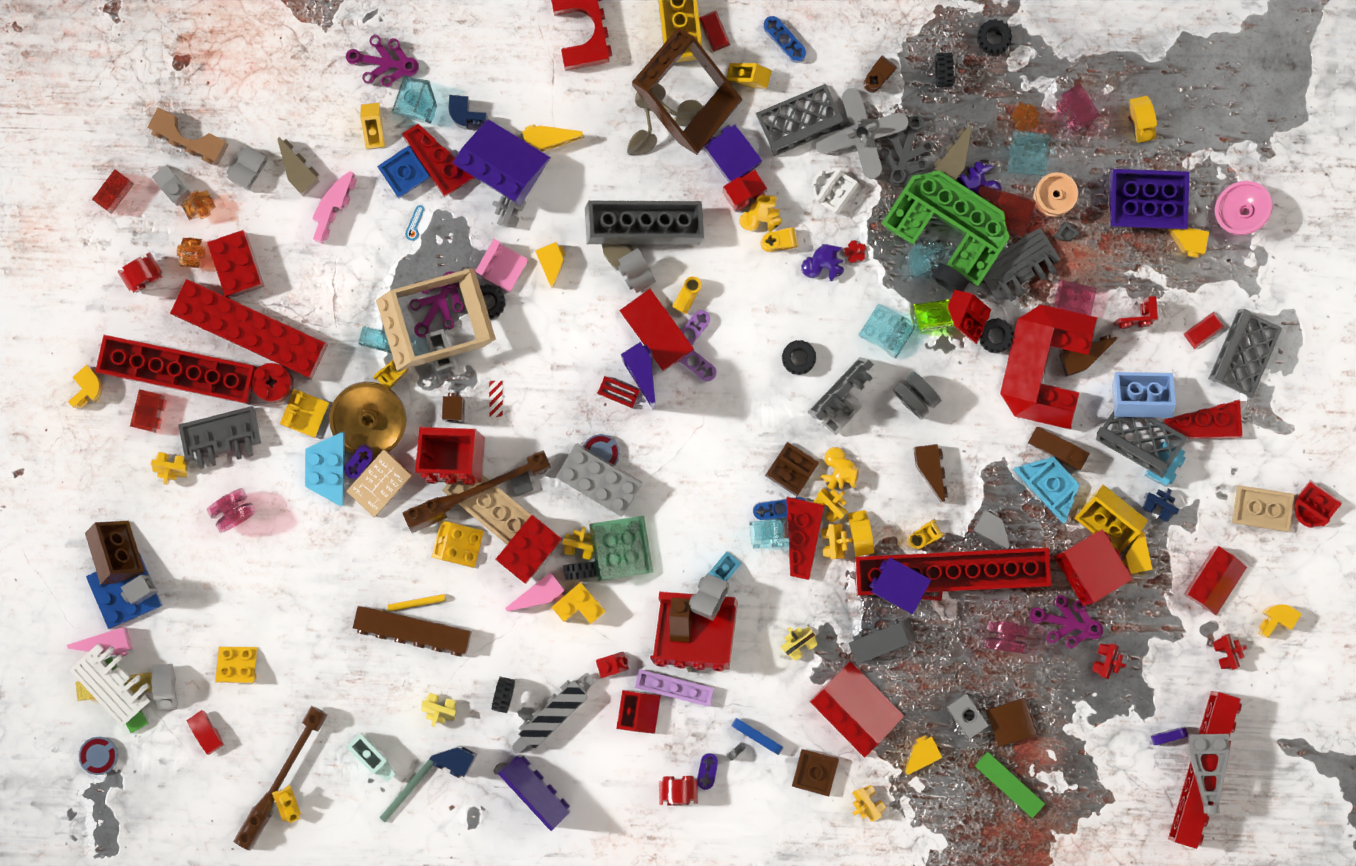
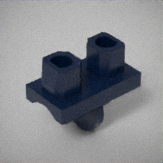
M1169 488L1165 492L1158 489L1156 494L1162 498L1150 492L1144 496L1146 500L1142 509L1152 513L1157 505L1162 508L1158 518L1164 522H1168L1180 510L1166 502L1168 500L1174 503L1176 499L1170 496L1172 490Z

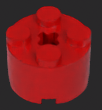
M151 252L145 254L147 258L144 257L142 259L139 257L122 267L123 270L117 271L129 292L137 293L146 288L145 284L147 282L154 283L163 278L161 275L163 272Z
M267 363L254 371L252 377L253 390L259 398L267 402H282L293 390L294 382L292 375L279 364ZM271 379L277 381L273 388L269 385Z
M664 776L662 781H659V805L667 802V806L689 805L690 801H694V805L698 804L697 780H694V776H682V780H674V776Z

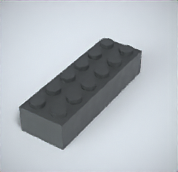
M588 200L585 206L587 244L699 245L704 239L702 201Z

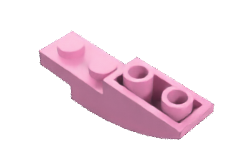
M349 171L336 181L320 201L312 218L315 222L319 223L313 237L315 242L323 244L324 240L327 241L330 234L328 229L330 222L333 223L336 218L337 212H335V209L343 211L344 207L348 206L350 201L349 192L351 189H354L357 182L356 175L353 172Z

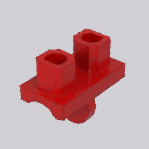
M1229 633L1214 641L1213 646L1216 652L1226 651L1227 657L1218 659L1221 669L1231 668L1234 670L1240 667L1236 653L1239 659L1245 658L1243 650L1248 648L1247 645L1241 646L1239 639L1233 641L1234 648Z
M1112 643L1110 645L1100 644L1098 654L1106 656L1104 663L1095 661L1092 671L1100 674L1103 678L1110 679L1112 669L1113 673L1118 674L1120 667L1126 668L1127 664L1122 663L1123 655L1118 654L1117 656L1119 646Z

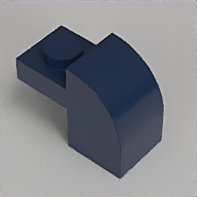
M449 95V114L458 127L468 130V122L473 126H482V123L487 120V113L469 112V96Z

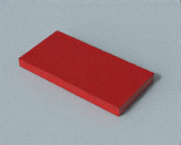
M648 289L619 310L644 345L647 344L652 352V357L663 372L694 351L692 345L651 289Z

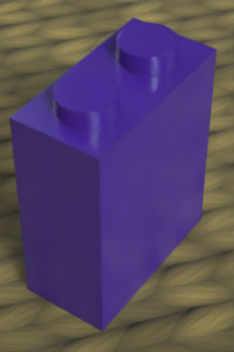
M735 124L732 127L728 125L720 131L721 135L717 138L713 136L704 146L705 152L728 182L733 181L737 177H744L762 164V159Z
M888 558L887 561L883 560L879 567L881 571L879 577H874L869 586L872 588L871 593L913 614L931 579L892 558Z

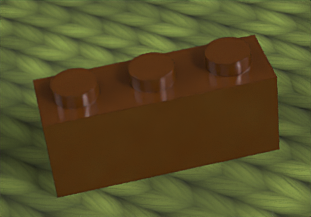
M129 520L95 522L85 532L100 585L120 583L145 572Z

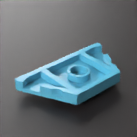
M340 432L305 449V487L335 504L343 506L345 432Z
M1054 457L1015 467L1013 471L1058 520L1064 524L1080 484Z

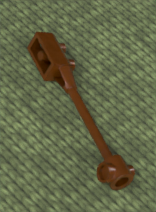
M544 450L527 457V464L459 494L436 497L402 512L410 531L414 533L446 519V512L461 503L462 500L532 470L533 475L544 474L551 468Z
M311 705L302 721L306 726L270 790L252 807L233 840L234 843L249 851L253 849L272 816L270 815L274 802L272 793L280 788L312 730L319 732L328 716L327 713Z

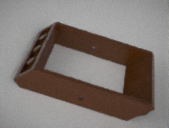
M679 27L632 81L633 88L678 144L698 155L742 102L741 96L694 36ZM688 48L719 89L683 131L651 91Z

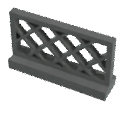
M826 84L756 113L774 157L815 140L821 135L844 127V120L841 114H839ZM824 90L826 94L824 102L814 99L816 93ZM800 100L810 101L807 110L797 107ZM812 103L822 106L819 114L809 111ZM785 106L792 108L790 116L787 117L779 114L781 108ZM827 107L832 109L835 115L828 118L822 116L824 108ZM795 110L805 113L802 122L792 118ZM771 114L775 117L772 124L763 121L762 116ZM807 115L817 117L815 124L809 125L804 122ZM778 117L787 120L784 129L774 126ZM793 122L800 125L798 131H788L789 123ZM773 129L783 132L779 139L772 141L770 134Z
M1238 309L1208 379L1253 398L1282 327L1252 314L1247 309ZM1250 318L1255 320L1258 325V329L1251 332L1248 326ZM1268 327L1274 329L1273 337L1267 339L1263 329ZM1260 331L1263 341L1255 344L1251 334ZM1248 336L1251 346L1243 349L1241 339ZM1265 344L1266 354L1259 357L1256 347ZM1253 349L1256 359L1247 362L1244 351ZM1240 353L1244 363L1235 366L1233 358L1236 354ZM1257 361L1259 370L1257 373L1252 374L1249 364ZM1245 366L1248 376L1240 379L1237 369ZM1230 371H1233L1236 381L1232 383L1224 380ZM1247 379H1250L1252 384L1249 392L1243 389L1241 383Z
M1113 411L1103 427H1100L1096 440L1163 478L1188 437L1152 417H1117V419H1114ZM1142 418L1146 420L1147 425L1136 427L1134 419ZM1132 420L1134 428L1123 430L1121 422ZM1118 423L1120 431L1112 432L1107 428L1110 424ZM1160 428L1163 430L1164 435L1153 437L1151 429ZM1148 430L1150 438L1140 440L1138 431ZM1135 432L1136 441L1129 442L1125 439L1124 434ZM1176 437L1181 441L1178 445L1170 446L1168 438ZM1165 439L1167 447L1156 449L1154 441ZM1152 442L1154 450L1145 451L1142 449L1141 444ZM1168 451L1170 457L1167 462L1159 459L1158 453Z

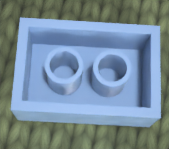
M1115 372L1112 383L1115 417H1173L1176 407L1173 373Z

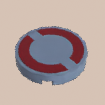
M594 435L587 439L583 447L613 465H616L619 461V446L608 435Z
M101 736L92 737L85 741L80 748L79 762L82 768L90 774H106L117 763L118 750L115 744L108 738Z

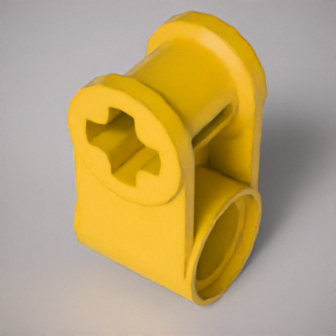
M795 227L766 233L761 239V248L766 252L799 247ZM768 238H770V241H774L772 246H770L769 243H766Z
M392 360L373 376V379H377L380 384L391 389L407 374L409 368L397 372L394 360Z
M933 519L910 534L907 538V545L913 550H918L929 543H933L945 534L938 528L936 519ZM913 536L920 537L921 544L919 546H915L912 543Z

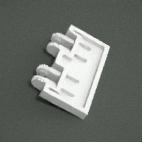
M98 643L69 671L122 727L151 701L147 694L140 700L138 698L150 686L146 683L134 694L130 688L139 682L141 677L137 675L126 685L125 683L131 677L124 669L118 666L114 671L112 670L123 657L119 655L107 665L103 660L113 653L114 648L111 646L99 656L104 648Z

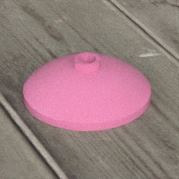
M1236 182L1228 186L1218 197L1215 205L1216 219L1219 225L1231 234L1248 235L1261 229L1269 220L1273 208L1272 198L1267 189L1257 182ZM1250 211L1248 215H1244V213Z

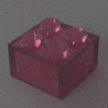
M1081 83L1061 94L1056 101L1057 111L1060 115L1065 116L1067 127L1070 131H1074L1075 134L1095 123L1101 116Z

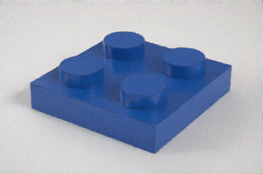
M409 145L377 166L399 199L430 178Z

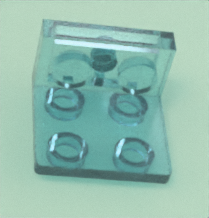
M1013 131L1010 136L1007 171L1009 173L1045 176L1048 145L1051 142L1052 134Z
M878 304L859 333V336L882 348L891 357L896 359L916 326L908 318Z

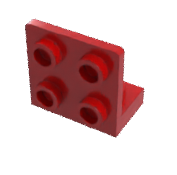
M1156 296L1147 297L1142 301V304H1140V314L1142 317L1119 318L1114 322V326H1119V329H1127L1138 324L1139 328L1153 325V322L1158 320Z

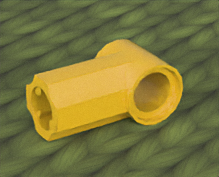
M691 276L685 280L672 306L686 315L701 289V281L697 277ZM691 280H695L698 283V288L694 291L689 290L687 287L688 282Z

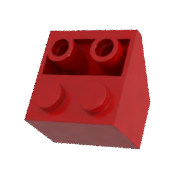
M954 290L947 306L954 326L969 340L977 344L989 319L991 309L973 293Z
M622 690L616 729L655 734L661 695Z

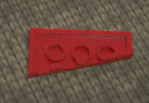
M419 124L402 133L403 138L444 198L475 179L453 164L455 157Z
M1240 399L1167 418L1163 421V424L1183 434L1188 439L1243 437Z
M787 496L790 576L809 580L825 504Z

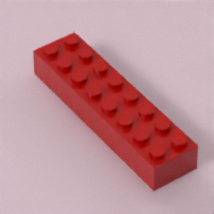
M188 279L185 280L170 312L171 315L310 379L313 378L328 346L323 341Z
M103 334L95 372L249 405L253 390L252 377L257 367Z
M1211 691L1198 734H1229L1230 738L1231 733H1234L1236 729V714H1239L1242 708L1241 699L1221 692ZM1203 754L1201 756L1203 769L1208 772L1214 771L1217 768L1218 756L1216 754ZM1190 761L1168 840L1197 849L1198 845H1202L1204 839L1202 831L1208 825L1209 816L1204 813L1203 802ZM1216 776L1204 777V785L1207 791H1214L1216 789ZM1212 801L1208 802V805L1214 804Z

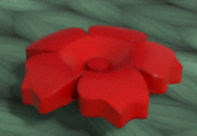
M851 240L848 247H844L843 253L848 257V262L850 263L857 262V259L862 262L865 259L863 251L866 250L865 244L859 243L857 245L856 240Z

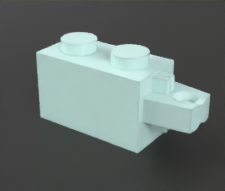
M363 732L346 746L373 775L377 774L388 782L396 774L388 763L389 759Z

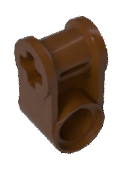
M882 55L864 80L865 90L871 93L878 91L883 83L893 74L897 66ZM873 79L876 80V83H874L873 85L870 84V81H872Z

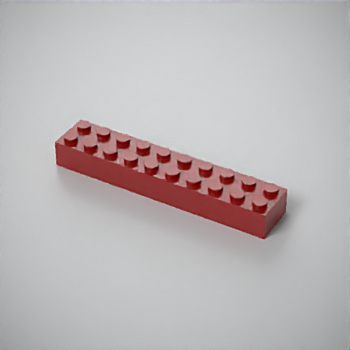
M1049 547L854 557L856 596L875 595L871 593L872 588L869 586L874 577H879L881 573L879 567L883 560L887 561L888 558H892L931 579L925 592L1051 586Z

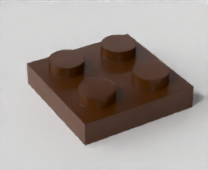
M801 749L792 787L829 797L839 759Z

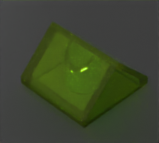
M950 299L913 304L917 334L955 329L947 308Z

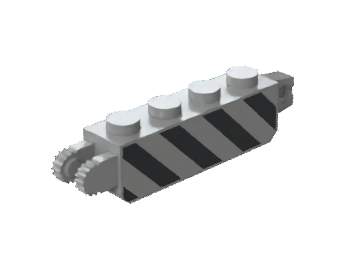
M585 673L576 681L570 682L567 680L560 687L562 691L558 695L554 693L546 701L548 705L544 709L540 707L532 714L535 718L530 723L526 720L519 727L521 730L518 733L520 738L512 745L513 752L518 754L528 745L531 748H537L587 700V690L595 681L589 673Z

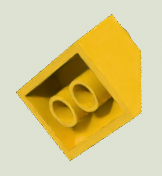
M1103 484L1074 518L1092 533L1101 529L1107 532L1111 538L1110 543L1119 553L1141 533L1148 521Z

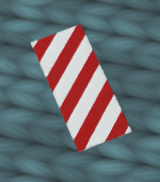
M489 381V417H503L502 381Z

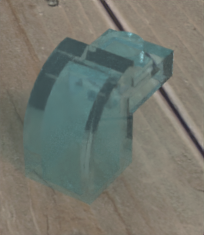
M920 241L913 246L907 257V265L912 279L931 272L932 269L927 257L942 252L944 250L942 242L932 241L925 244L926 248H923Z

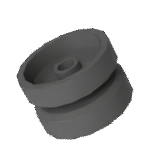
M912 371L905 378L908 386L900 383L893 391L904 406L922 420L929 414L926 404L929 407L935 408L942 400L920 375Z

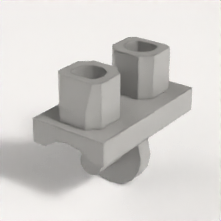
M501 196L499 202L493 201L492 205L497 207L494 214L500 215L497 224L500 226L516 227L519 218L512 215L513 209L522 211L526 201L524 200L521 206L508 198L506 200L504 196Z

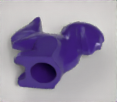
M976 162L974 168L970 167L967 169L969 176L962 174L961 177L957 178L961 185L978 196L984 195L986 200H998L1002 195V187L999 182L995 180L986 181L984 174L993 168L992 165L988 166L983 162Z
M822 244V246L815 250L813 257H807L806 260H803L801 265L802 273L806 277L814 279L821 274L822 268L829 269L830 281H833L834 278L844 273V268L837 265L838 263H843L842 259L837 258V252L841 251L842 247Z

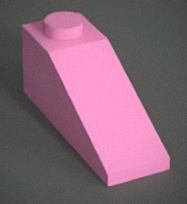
M550 572L505 609L506 611H513L551 603L552 601L556 603L564 597L563 592L565 589Z
M127 627L67 645L68 649L89 652L99 643L104 648L100 654H103L113 646L114 651L110 655L126 656L128 651L133 649Z

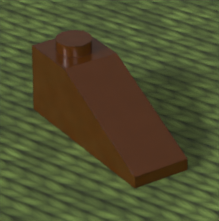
M1040 427L1035 428L1028 441V444L1054 457L1076 471L1082 469L1090 455L1089 452Z

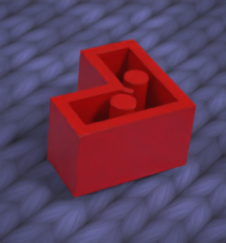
M756 170L742 178L737 177L723 186V194L734 211L738 209L743 211L750 206L749 203L752 200H756L757 197L765 195V192H767V187Z

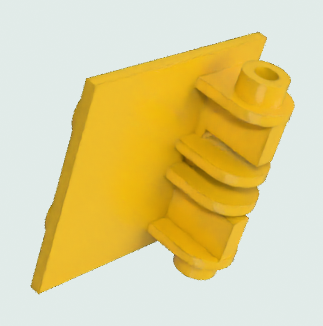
M293 389L280 425L315 438L329 402Z
M219 646L215 682L254 683L257 678L255 673L257 647Z

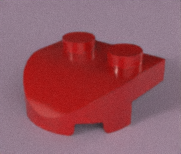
M1309 480L1295 500L1296 518L1301 524L1309 528L1325 526L1341 506L1342 501L1312 480Z

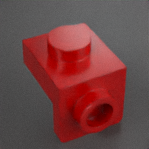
M624 652L596 659L601 678L629 670L628 659Z

